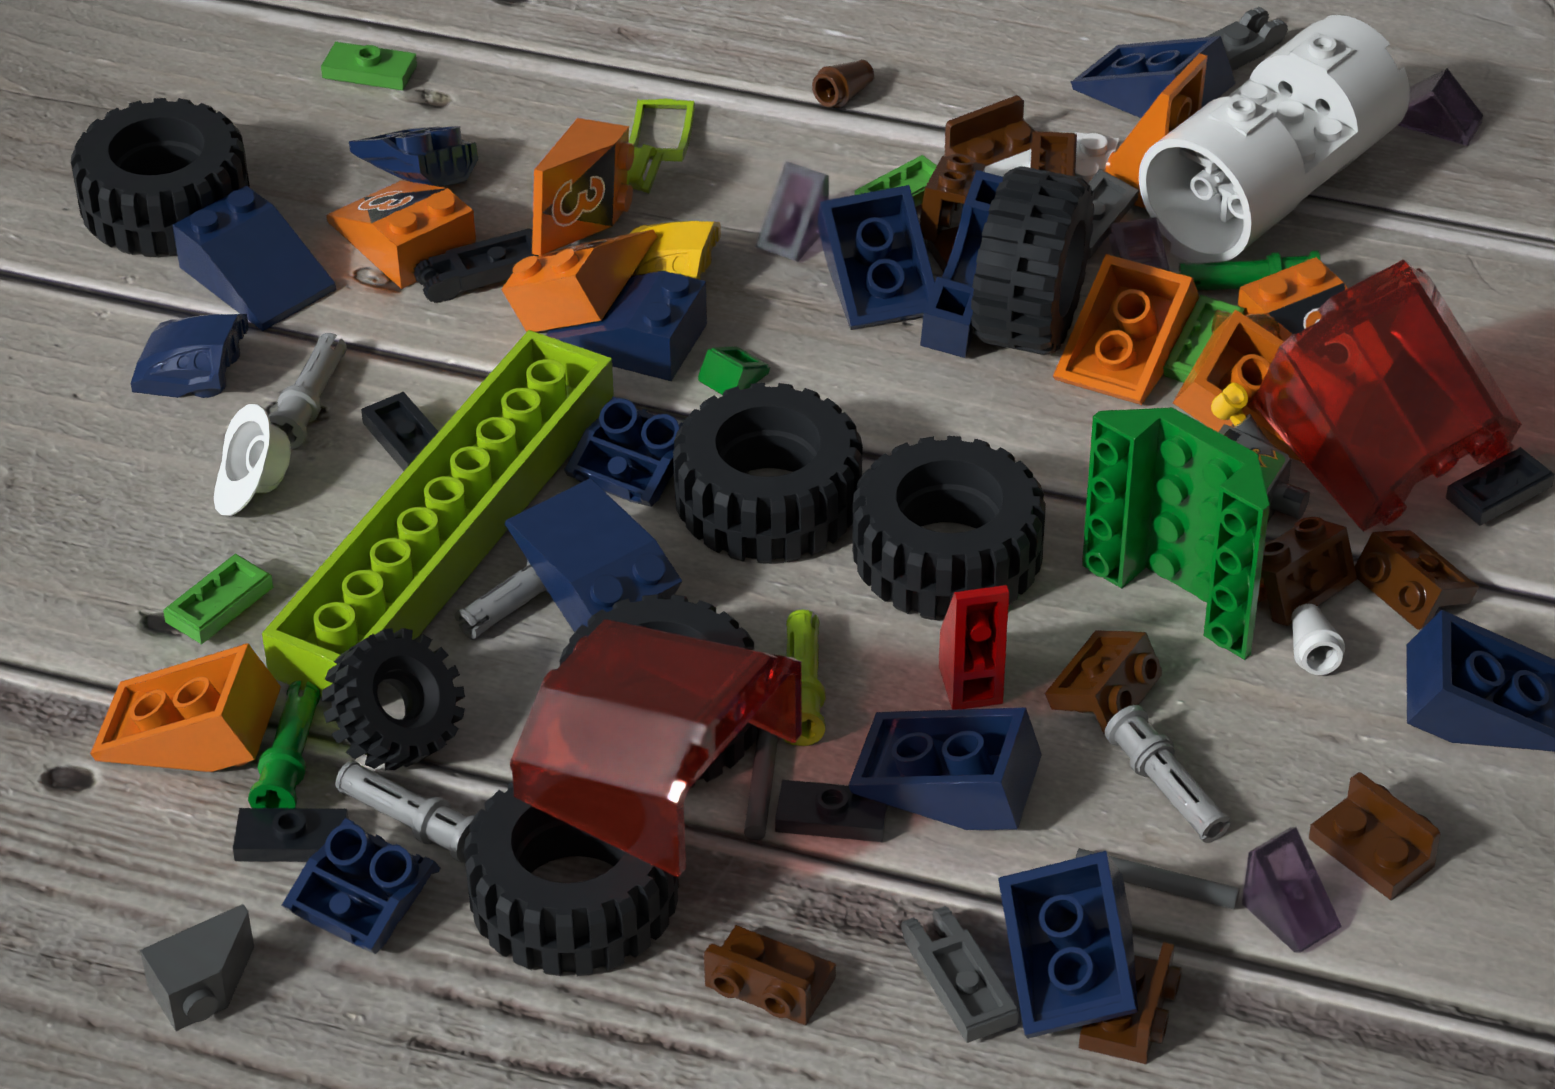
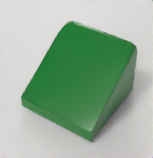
M737 346L714 347L707 350L698 380L723 395L725 390L737 386L740 390L750 388L751 384L757 383L769 374L770 367L765 362Z

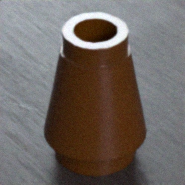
M866 60L823 67L813 79V94L821 105L840 108L868 84L872 83L874 80V70Z

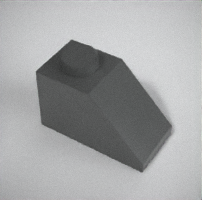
M244 904L140 950L147 985L175 1031L195 1022L204 1021L213 1014L228 1008L254 949L249 913Z

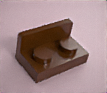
M1015 95L947 121L945 126V156L962 154L972 157L976 163L988 166L1030 150L1032 148V132H1035V130L1023 120L1024 100L1019 95Z
M962 154L941 157L924 191L920 218L923 239L936 241L942 228L950 227L954 211H958L960 203L964 204L976 170L985 172L984 164L976 163L972 157Z
M1307 517L1297 521L1293 528L1276 539L1265 542L1261 577L1264 579L1273 622L1289 626L1292 624V613L1297 607L1303 604L1319 606L1357 580L1347 527L1324 521L1320 517Z
M1411 530L1372 532L1355 564L1357 579L1417 630L1423 629L1433 619L1439 607L1470 604L1479 589L1478 585Z
M1095 630L1044 694L1051 710L1077 711L1079 713L1094 712L1101 730L1105 734L1108 722L1116 713L1128 706L1139 705L1162 676V669L1146 632Z
M1358 772L1350 778L1347 798L1311 824L1309 840L1389 900H1392L1435 867L1441 833L1428 818L1413 811L1394 797L1384 786L1376 784L1363 773Z
M735 925L721 947L710 944L704 952L706 987L714 989L724 997L737 998L762 1008L777 1018H787L805 1026L836 979V963Z
M1163 942L1158 960L1134 955L1138 1013L1083 1025L1080 1032L1079 1049L1146 1064L1152 1042L1162 1044L1164 1041L1170 1012L1169 1010L1162 1009L1165 999L1175 1001L1180 984L1182 967L1173 965L1175 944Z

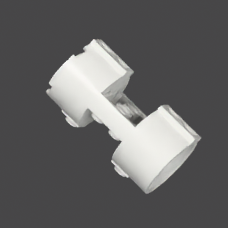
M1330 15L1324 20L1309 25L1262 61L1254 69L1250 79L1226 97H1220L1207 103L1148 149L1139 169L1140 192L1152 221L1171 242L1170 253L1189 263L1223 262L1236 257L1293 211L1310 193L1331 176L1346 168L1402 121L1407 112L1410 98L1408 77L1404 67L1398 70L1393 58L1385 49L1390 43L1377 30L1358 19L1343 15Z

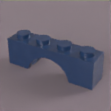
M976 170L963 205L958 232L948 264L942 277L937 276L924 310L920 346L962 358L966 357L974 335V327L971 320L973 315L971 299L974 292L973 280L976 274V260L991 202L996 196V189L999 183L1003 181L1001 176Z

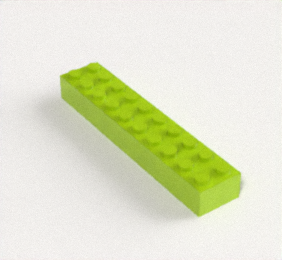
M528 330L262 632L267 669L273 677L288 685L295 681H301V690L305 689L307 681L311 682L320 690L322 698V690L333 684L324 680L328 670L337 665L334 661L349 648L370 635H375L381 630L393 628V633L402 628L413 630L412 640L416 639L508 530L505 525L506 520L523 512L574 451L586 428L599 417L604 405L614 397L612 358Z

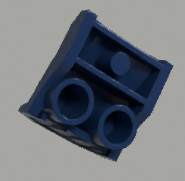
M460 126L407 128L349 141L350 152L355 156L394 176L414 183L443 187L467 181L478 162L476 142L462 140Z
M247 314L199 315L170 319L160 323L151 333L136 364L131 380L132 392L175 398L190 392L197 397L209 398L223 392L226 388L225 371L227 367H230L231 364L239 359L240 339L243 340L244 334H247L249 329Z
M612 397L601 409L599 417L586 428L564 471L568 476L580 482L591 478L606 493L633 503L652 507L660 499L668 481L674 474V440L677 431L683 426V423L680 422L678 424L677 420L671 415H653L648 413L646 409H636L635 405L627 399Z
M344 818L341 825L332 830L328 835L325 844L308 859L281 906L305 921L357 947L376 954L387 943L398 922L407 913L431 874L438 873L441 867L434 860L426 856L423 858L419 854L414 856L400 845H392L377 834L373 836L367 833L361 826L356 825L355 822Z

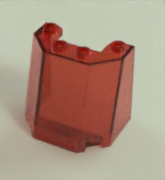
M1404 259L1329 298L1318 309L1322 315L1319 322L1307 327L1300 333L1292 334L1279 346L1253 401L1255 408L1363 532L1380 522L1387 526L1396 521L1406 511L1407 505L1404 502L1416 483L1432 474L1436 478L1445 475L1464 456L1469 454L1478 465L1486 462L1491 463L1510 453L1514 448L1511 442L1522 425L1430 276L1420 268L1414 269Z
M604 619L589 636H584L578 641L573 653L557 669L548 672L543 679L510 762L514 797L679 877L686 869L684 800L689 788L747 723H751L791 743H795L802 735L801 661L788 656Z

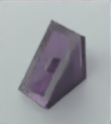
M1446 68L1409 87L1408 109L1398 126L1468 146L1482 124L1483 114L1449 69Z
M786 161L755 247L799 262L820 237L817 227L820 201L829 200V176Z
M1297 827L1286 829L1248 852L1242 904L1294 953L1304 951L1342 927Z

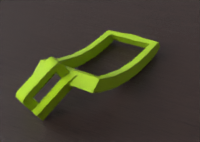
M674 99L637 100L633 128L629 143L634 145V159L631 169L627 171V185H631L633 189L650 193L662 161L682 162L684 160L692 132L695 112L694 101ZM644 108L686 109L683 132L678 148H654L644 143L642 148L637 147ZM650 159L652 163L644 181L642 177Z

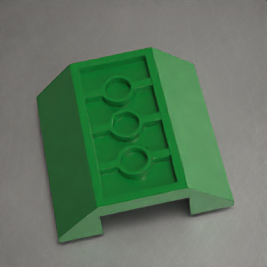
M1173 407L1098 411L1092 420L1082 566L1096 576L1106 579L1121 589L1145 568H1148L1161 578L1167 579L1197 596L1200 600L1207 602L1203 636L1213 641L1217 646L1225 648L1246 660L1252 651L1270 506L1258 454Z

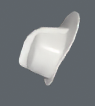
M248 404L240 409L231 420L225 434L222 462L214 492L215 509L223 516H232L241 511L250 502L255 493H268L277 488L289 466L291 447L288 436L283 430L271 423L266 410L258 404Z

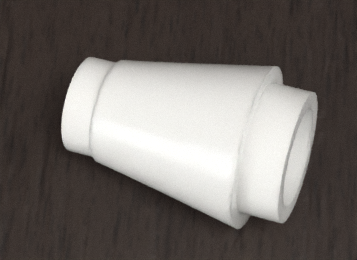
M1303 604L1297 607L1291 617L1294 659L1296 663L1314 675L1331 673L1338 668L1343 659L1345 643L1342 637L1330 624L1318 606Z

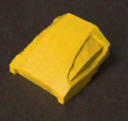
M680 221L633 228L630 234L654 230L657 238L632 276L666 271L700 280L702 272H705L711 265V250L716 246V242L720 240L721 222Z

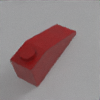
M1007 585L960 591L953 594L940 629L939 669L952 710L1003 704L1009 590Z

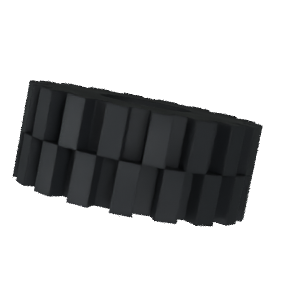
M393 628L381 630L375 635H370L342 653L334 661L337 665L328 670L324 679L333 683L322 690V701L332 703V707L323 712L326 723L336 721L339 730L332 733V736L337 743L347 739L351 746L346 753L354 759L363 754L367 755L365 765L374 769L384 763L385 770H397L402 766L406 768L439 751L447 745L446 741L456 735L459 728L454 724L462 720L465 708L456 706V702L465 698L464 686L454 687L453 679L460 676L456 665L447 669L443 663V660L449 656L442 647L435 651L430 650L429 646L433 639L424 634L412 640L413 630L402 628L393 633ZM381 682L392 685L402 696L405 705V715L402 719L398 720L391 717L382 708L377 693L378 685Z

